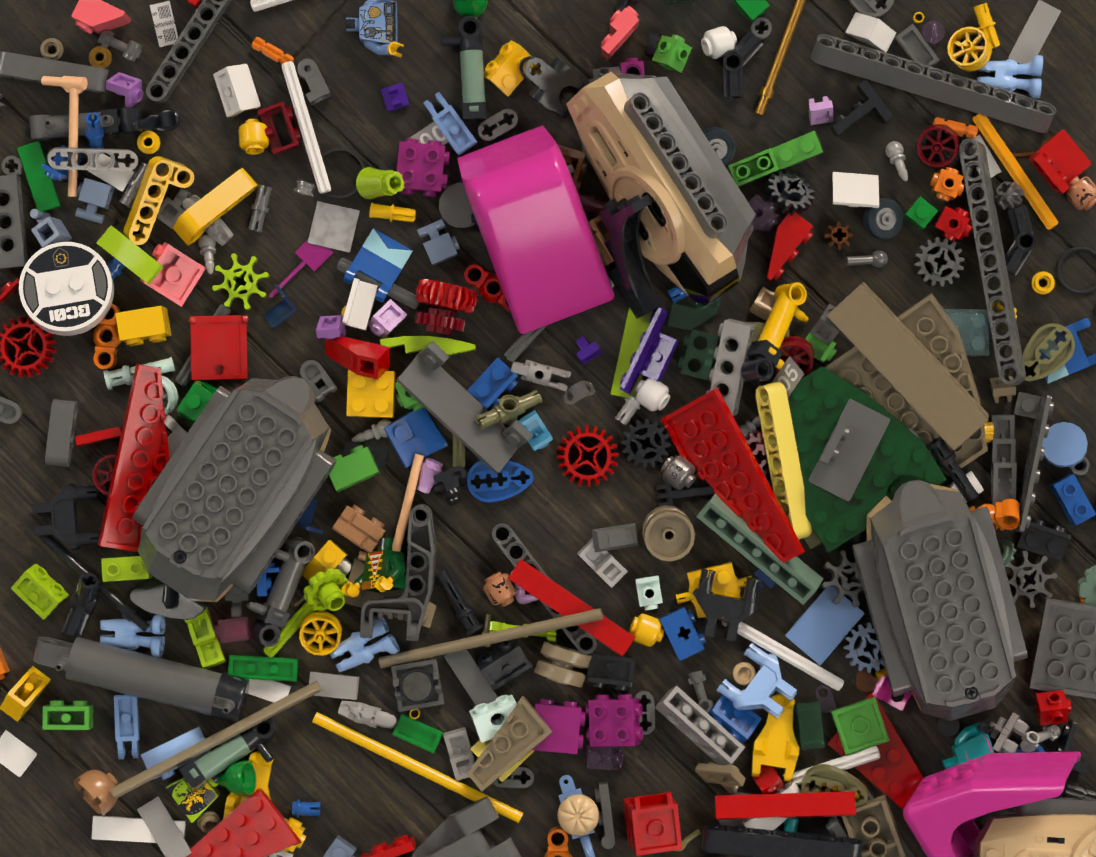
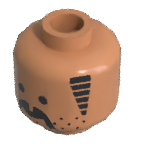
M1075 177L1067 184L1070 188L1066 192V197L1076 209H1085L1087 211L1096 204V185L1089 177L1081 179Z
M499 571L484 580L486 584L483 586V590L492 605L501 604L502 607H505L514 601L513 596L517 593V588L513 581L508 579L509 575L507 573L501 574Z

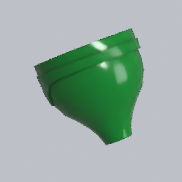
M453 0L454 9L462 17H479L484 13L488 0Z
M240 761L232 764L224 774L218 777V784L224 786L235 795L248 796L252 795L255 791L257 782L254 766L249 761Z

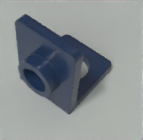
M277 283L274 286L284 300L264 315L273 329L297 311V308Z
M317 499L311 501L295 526L323 534V530L310 526L317 506Z

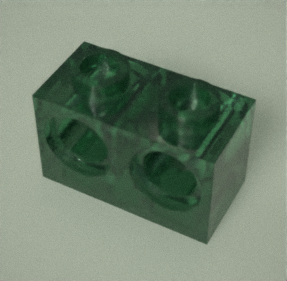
M694 329L691 330L690 334L686 333L683 346L687 347L685 356L680 355L677 369H681L680 375L703 381L708 380L714 351L719 338L718 335ZM701 337L705 339V349L698 350L694 347L695 338ZM695 359L700 362L701 367L698 372L689 370L688 362Z
M820 701L795 702L800 749L825 748Z

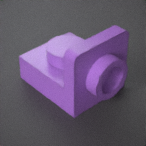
M118 72L106 81V90L125 96V107L132 108L142 100L141 79Z
M343 315L321 316L316 328L317 338L334 339L340 336L345 337V325L342 323Z

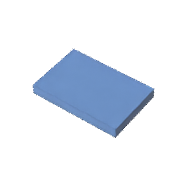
M832 586L826 587L785 634L789 640L819 665L826 660L865 614L858 607L854 608L852 602L844 595L841 597L840 603L834 605L833 600L837 596V591Z

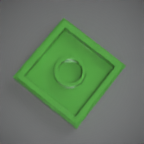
M875 697L831 711L845 755L890 741Z

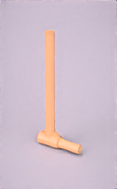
M43 76L41 79L42 85L61 86L66 92H69V148H78L79 93H82L87 88V78ZM68 152V165H72L70 160L72 152ZM76 154V156H75V158H74L75 163H76L77 165H78V154ZM68 170V196L77 197V170Z
M415 453L392 544V551L400 552L424 455ZM360 551L358 560L365 562L367 553Z

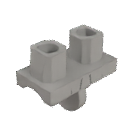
M1012 713L1004 728L1002 727L1006 719L1001 716L996 724L991 721L988 725L990 727L995 726L990 734L991 738L996 739L999 732L1001 733L993 746L996 752L1016 753L1019 745L1009 740L1012 733L1015 732L1023 737L1030 728L1024 721L1020 720L1021 717Z

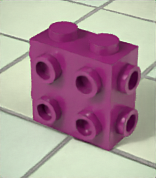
M405 138V142H399L397 172L402 174L403 181L405 182L400 194L414 195V191L423 192V196L436 197L437 193L442 194V188H447L448 175L444 174V166H449L450 152H446V146L441 145L442 142L429 140L428 144L419 143L418 139Z
M598 694L596 699L588 700L586 717L589 718V727H587L586 737L590 741V747L637 746L640 744V741L643 740V728L640 727V717H642L643 709L642 704L639 703V698H632V694H618V698H609V694Z
M540 699V703L536 702L534 709L553 732L532 750L577 754L578 749H582L583 735H579L580 726L585 725L586 712H581V706H577V702L563 701V705L554 704L552 699Z

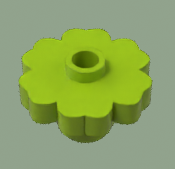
M329 568L325 573L318 572L310 578V585L304 588V599L315 611L319 610L322 612L326 609L337 611L345 604V596L341 588L349 581L339 569Z

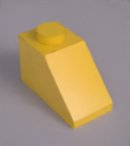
M330 539L305 567L302 576L309 581L318 572L325 573L329 568L336 569L348 554Z
M32 666L8 692L0 709L18 722L30 709L51 679Z

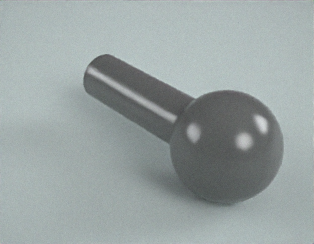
M876 250L871 255L845 258L846 266L871 264L875 268H883L888 262V256L882 250Z

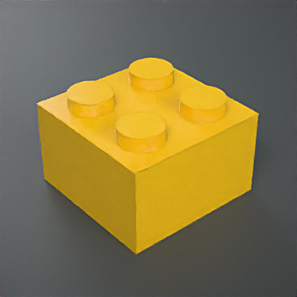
M163 306L115 313L119 339L127 345H143V340L148 339L153 341V343L166 341V336H172L168 310Z
M348 370L347 416L394 418V383L396 372L386 371L377 380L357 375Z

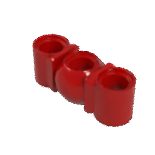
M477 264L468 266L464 272L466 282L474 286L485 301L497 303L503 306L506 311L511 312L506 305V298L497 274H490V272L485 271ZM477 269L481 272V278L478 281H471L468 278L471 270ZM492 282L500 285V291L495 295L487 291L488 285Z

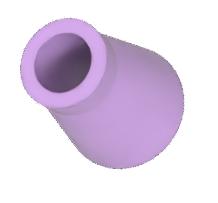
M426 458L425 462H422L416 489L429 494L434 485L433 476L443 472V464L434 459Z

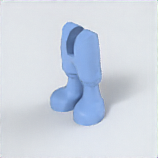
M1036 55L1031 62L1026 64H1018L1011 59L1006 61H988L978 71L995 72V77H977V81L1012 92L1016 88L1029 92L1031 97L1040 98L1041 79H1017L1013 75L1041 76L1043 56Z
M157 614L152 620L147 621L150 627L145 632L164 634L165 618L163 615ZM126 619L100 620L101 630L115 631V635H100L101 643L127 648L128 650H134L139 648V646L150 648L153 656L162 657L165 645L164 636L148 637L136 635V633L143 631L132 621L129 622Z
M378 615L374 617L372 638L360 637V632H353L349 638L339 643L336 650L330 653L332 659L344 655L347 651L351 654L350 658H345L336 665L339 672L351 669L362 663H369L376 653L388 652L396 654L400 651L395 638L391 634L370 646H365L371 639L389 632V627L384 617L378 618Z

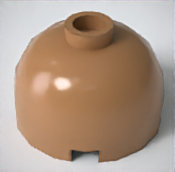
M90 770L81 774L73 781L78 792L81 789L83 790V799L99 815L102 814L104 816L115 806L118 798L114 799L110 788L114 787L118 782L111 773L105 774L100 770Z

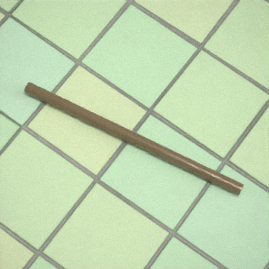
M601 608L382 656L379 657V665L381 668L603 620V613Z
M318 681L297 690L110 788L111 794L116 799L319 693L322 689Z

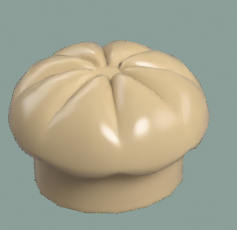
M575 794L562 801L558 808L557 816L559 824L565 832L574 836H583L593 831L599 820V811L591 798Z

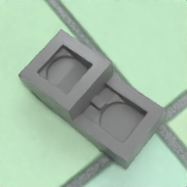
M593 537L577 553L611 588L628 572L609 552H595Z
M310 672L309 684L318 681L322 691L314 696L357 700L359 677Z
M463 727L443 733L456 781L469 778L467 773L474 765L475 759L466 728Z

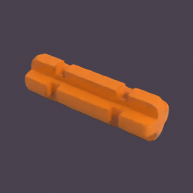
M256 37L252 42L251 46L258 52L262 51L263 55L277 63L281 62V65L289 61L294 62V58L291 55L284 54V51L270 43L266 44L265 40L260 37Z
M940 117L934 119L933 125H948L956 132L957 136L963 137V135H966V138L975 139L977 136L978 127L969 124V126H966V123L944 121L945 119Z

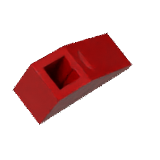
M796 212L794 215L788 213L776 228L766 274L768 282L772 278L777 280L785 270L782 268L783 264L787 260L791 263L799 253L796 250L801 242L806 244L813 235L810 232L813 226Z
M343 336L334 339L325 338L326 355L357 375L378 380L390 367V347Z

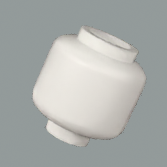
M725 26L706 31L704 38L701 40V46L705 55L713 59L724 57L727 53L732 52L735 44H737L735 33Z
M649 378L646 381L641 380L636 386V400L650 411L662 410L669 402V389L660 381Z

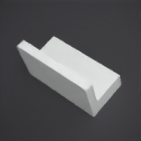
M247 64L228 66L213 74L227 117H233L245 110L257 109L261 106Z
M354 278L342 320L344 325L366 331L378 289L377 285Z

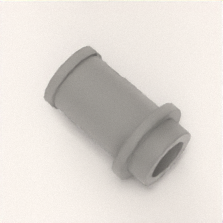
M631 395L628 399L625 398V404L617 416H615V419L621 421L626 426L636 410L641 408L639 407L640 402Z

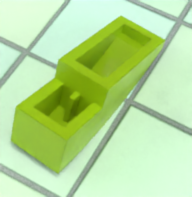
M111 225L97 241L98 245L148 285L164 268Z

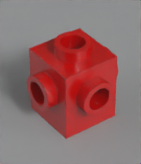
M946 206L935 227L944 231V237L954 242L956 238L959 240H963L964 237L968 238L973 230L971 218L968 217L970 212L960 207H957L955 210ZM956 221H958L957 227L954 225Z
M1064 690L1036 693V711L1040 726L1068 722V713L1072 712L1070 699L1065 697Z

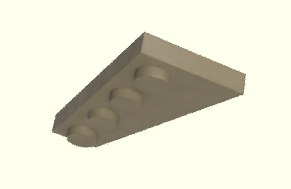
M357 558L354 559L348 579L349 582L355 584L354 581L364 571L365 563ZM359 588L360 592L357 597H347L344 594L345 603L362 608L366 601L371 598L401 596L404 594L405 589L378 593L364 591ZM430 601L422 626L428 628L431 627L437 606ZM377 604V606L409 608L408 605L402 604ZM394 613V618H398V613ZM404 614L403 620L407 621L408 614Z
M524 696L518 701V704L467 773L481 791L489 787L553 732Z

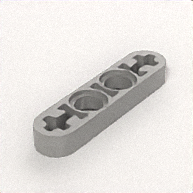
M57 147L51 149L47 154L49 165L54 169L131 171L138 165L137 155L128 149ZM56 152H60L62 157H68L67 152H72L70 156L72 165H67V160H61L60 164L56 165L55 161L51 160V157H54ZM82 152L87 155L88 160L86 164L80 166L75 163L74 158L76 154ZM102 153H107L111 157V161L107 166H101L98 163V157ZM114 153H118L117 158H125L126 154H129L130 158L134 159L133 162L129 163V166H125L124 162H117L118 166L113 167L115 164Z

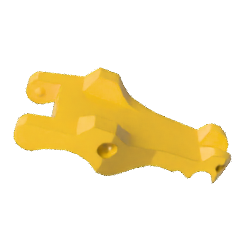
M776 694L771 699L784 708L783 713L778 719L768 713L765 726L753 742L751 774L753 777H759L761 765L784 768V781L791 782L800 749L792 728L795 700L792 699L790 701L783 695Z
M258 751L251 753L249 762L254 766L257 778L255 791L258 788L263 789L271 800L268 785L273 760L266 763ZM230 793L226 799L223 819L250 795L242 796Z

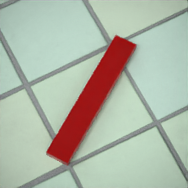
M520 559L508 579L563 616L594 610V608L522 559ZM604 615L603 620L577 625L621 656L625 654L635 639V636Z
M855 791L715 796L716 820L856 816Z

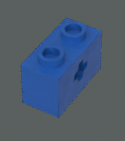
M681 607L659 618L679 661L704 650L702 644L706 643L701 630L696 632L692 624L696 620L690 609L686 611L685 607ZM682 626L690 630L687 633L688 638L686 639L682 636L678 637V633H680L679 628Z

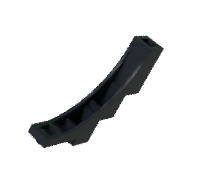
M649 194L642 198L637 195L628 201L626 198H623L617 202L616 198L603 205L605 210L598 213L611 238L604 242L616 267L609 273L636 319L663 304L646 269L639 240L641 213L644 207L653 203Z

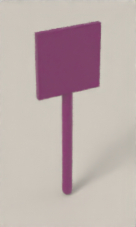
M307 240L295 252L303 261L278 286L282 289L306 264L315 272L334 252L328 247L310 244ZM275 288L268 297L270 299L278 293V290Z

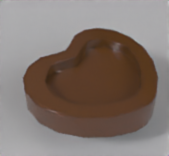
M866 668L862 669L856 677L857 689L863 692L874 691L878 679L873 677L871 672L866 673Z

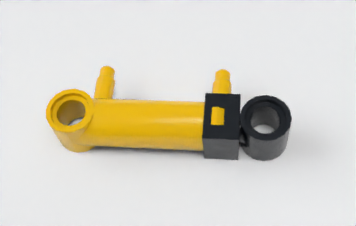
M801 283L780 285L775 290L776 301L758 341L752 342L746 355L752 360L745 361L741 367V374L746 382L767 381L773 376V366L781 369L785 364L780 359L783 352L779 348L793 316L803 323H807L809 320L805 313L797 308L798 305L805 302L807 297L806 289Z

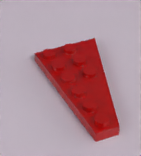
M871 691L865 699L874 697L873 692ZM876 698L890 741L876 745L880 752L878 760L856 766L855 768L904 810V807L924 778ZM836 732L827 744L842 757L846 756L838 732Z
M258 788L190 849L192 853L186 857H267L302 842L264 790Z

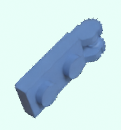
M438 92L435 96L437 101L444 107V110L437 114L431 102L426 100L423 104L433 116L432 119L458 156H460L477 144V141L453 107L448 105L441 93Z
M127 694L114 695L115 740L118 747V758H125L124 741H132L131 753L133 759H139L138 697Z

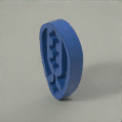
M478 461L468 473L467 485L469 491L476 499L482 502H496L519 494L532 484L534 477L530 469L519 463L508 461L499 472L502 473L503 477H507V481L503 482V486H499L497 482H494L492 487L489 488L484 483L480 485L479 489H476L475 485H471V480L475 479V475H479L480 479H485L486 474H491V478L498 476L484 462ZM520 471H525L526 475H530V479L526 480V484H522L520 480H511V477L519 476Z

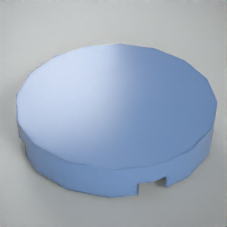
M1061 422L1054 424L1049 428L1047 438H1043L1042 447H1045L1044 457L1056 467H1073L1080 463L1087 454L1088 442L1086 434L1073 423Z

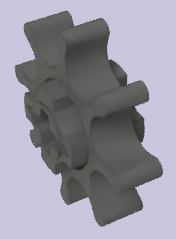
M842 550L838 553L841 560L839 567H834L829 562L823 564V568L832 573V580L822 583L820 587L824 589L832 586L836 589L837 596L833 600L834 605L840 603L843 595H847L852 600V606L856 608L860 605L857 595L859 591L864 590L856 562H849L846 558V551ZM850 574V575H851V579H850V580L853 581V582H851V583L848 584V583H847V577H845V576H847V575Z
M1021 551L1022 563L1017 567L1009 563L1012 576L1008 582L1014 588L1012 596L1014 603L1018 596L1025 595L1028 598V607L1035 608L1033 599L1037 593L1041 592L1046 598H1052V593L1045 590L1044 583L1047 579H1056L1058 576L1056 573L1046 575L1042 572V565L1048 559L1046 556H1041L1036 564H1031L1028 561V552ZM1024 575H1028V576L1032 575V576L1030 577V579L1032 580V583H1031V584L1026 583V584L1024 585V583H1025V581H1026V580L1023 578Z

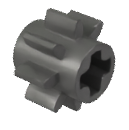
M1007 181L997 187L996 192L998 195L994 199L1003 210L1006 208L1014 209L1021 204L1022 198L1020 196L1025 193L1015 181L1013 183Z

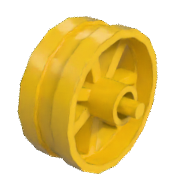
M964 27L956 31L950 38L948 54L954 64L960 69L975 71L985 66L992 54V45L987 36L978 28ZM974 34H975V35H978V36L973 40V42H971L970 35H974ZM966 37V40L961 43L960 40ZM982 39L985 40V46H976ZM956 46L962 48V50L955 53ZM978 51H983V54L978 58ZM965 55L963 63H960L956 60L957 58ZM969 58H974V59H975L974 62L968 63V62H969Z
M317 611L310 613L301 624L299 636L301 645L307 652L314 655L323 656L330 654L337 649L340 643L342 626L340 621L329 612ZM316 620L324 621V623L318 624ZM312 622L315 629L307 628L305 626ZM330 623L334 628L327 629V624ZM304 633L313 634L314 636L307 639ZM337 633L336 641L328 636V634ZM326 640L330 645L323 646V642ZM315 641L319 643V646L313 644L312 642Z

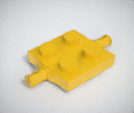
M732 562L705 568L708 572L709 569L716 571L712 586L714 594L740 598V588L745 587L746 577L737 578ZM700 569L687 573L689 592L676 594L678 604L692 601L698 618L705 617V613L693 595L694 590L699 586Z

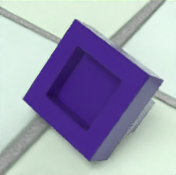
M403 83L381 89L388 112L410 105Z
M584 336L576 340L577 345L581 349L576 355L582 365L602 354L596 341L589 345Z

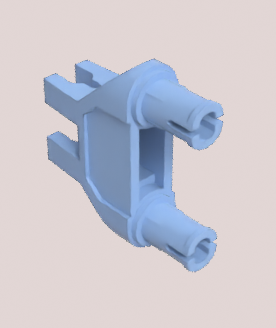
M752 643L744 655L760 665L759 672L745 690H739L725 679L717 691L733 701L734 708L737 710L763 708L778 719L783 713L784 708L772 700L771 696L777 691L792 701L797 690L781 678L777 656L775 654L768 655Z

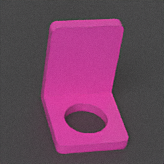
M884 675L876 683L873 693L874 697L901 711L904 710L912 695V692L905 693L901 702H894L888 677Z

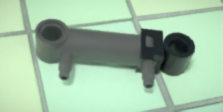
M141 108L107 109L96 112L100 115V124L105 136L143 132L134 131L131 126L132 119H142ZM90 112L92 119H94V112ZM78 113V136H86L85 130L87 125L85 116L88 113ZM69 114L34 115L29 117L31 140L45 141L69 137Z
M295 536L290 538L285 545V552L279 550L274 558L283 562L266 603H247V608L256 612V617L260 618L251 626V636L266 647H271L278 643L280 639L278 627H285L290 615L287 612L306 564L315 555L313 544L301 537ZM302 546V551L298 554V549ZM268 629L267 635L263 637L264 631Z

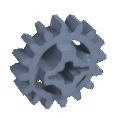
M867 623L865 629L859 624V631L856 632L851 629L850 632L853 636L845 637V640L849 642V645L843 646V649L849 650L845 658H852L850 665L858 664V671L865 667L866 673H870L873 667L878 672L880 671L879 665L884 666L882 656L880 658L877 656L880 650L878 641L871 639L868 632L875 634V630L872 629L871 623ZM859 637V645L857 648L854 649V643L856 639ZM866 641L868 644L874 645V648L871 649V655L869 652H864L863 648L866 647ZM857 657H866L869 664L861 662Z

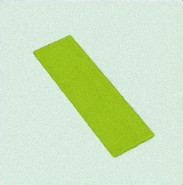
M629 307L611 390L612 395L629 398L631 395L636 398L637 392L635 389L642 380V375H639L630 395L620 390V381L624 373H627L630 368V359L634 352L638 351L640 338L650 325L649 320L653 311L636 319Z

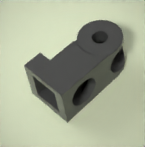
M311 59L301 60L297 70L300 77L307 82L311 92L306 94L311 106L331 97L332 95L317 64Z

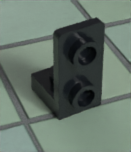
M1069 720L1068 724H1064L1061 732V737L1064 738L1061 746L1058 745L1055 752H1069L1077 722ZM1080 757L1072 770L1086 774L1088 765L1082 763L1083 758Z

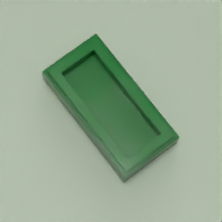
M401 713L392 735L433 754L443 734L442 731L412 719Z

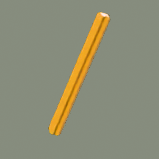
M982 114L974 116L972 118L973 122L1011 178L1022 188L1025 193L1024 197L1046 229L1050 230L1058 224V220L987 116Z

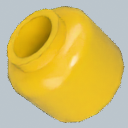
M258 119L246 120V123L242 124L238 130L239 146L241 149L251 155L264 152V149L269 145V137L265 133V128L268 127L264 123L259 122Z
M642 613L638 617L633 618L629 633L635 636L634 642L652 647L656 641L660 642L662 640L664 629L661 628V621L658 618Z

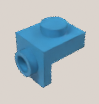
M535 410L518 420L533 435L528 443L534 451L546 447L553 440V437Z

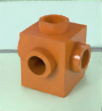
M950 167L938 171V174H933L930 186H933L931 193L936 195L935 198L945 202L954 200L956 196H961L965 183H962V179L964 176L959 175L958 170ZM946 179L953 182L952 187L945 185Z

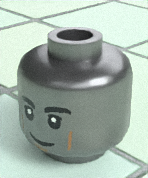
M682 456L669 457L661 468L663 480L677 490L684 487L689 488L696 479L694 476L695 466Z

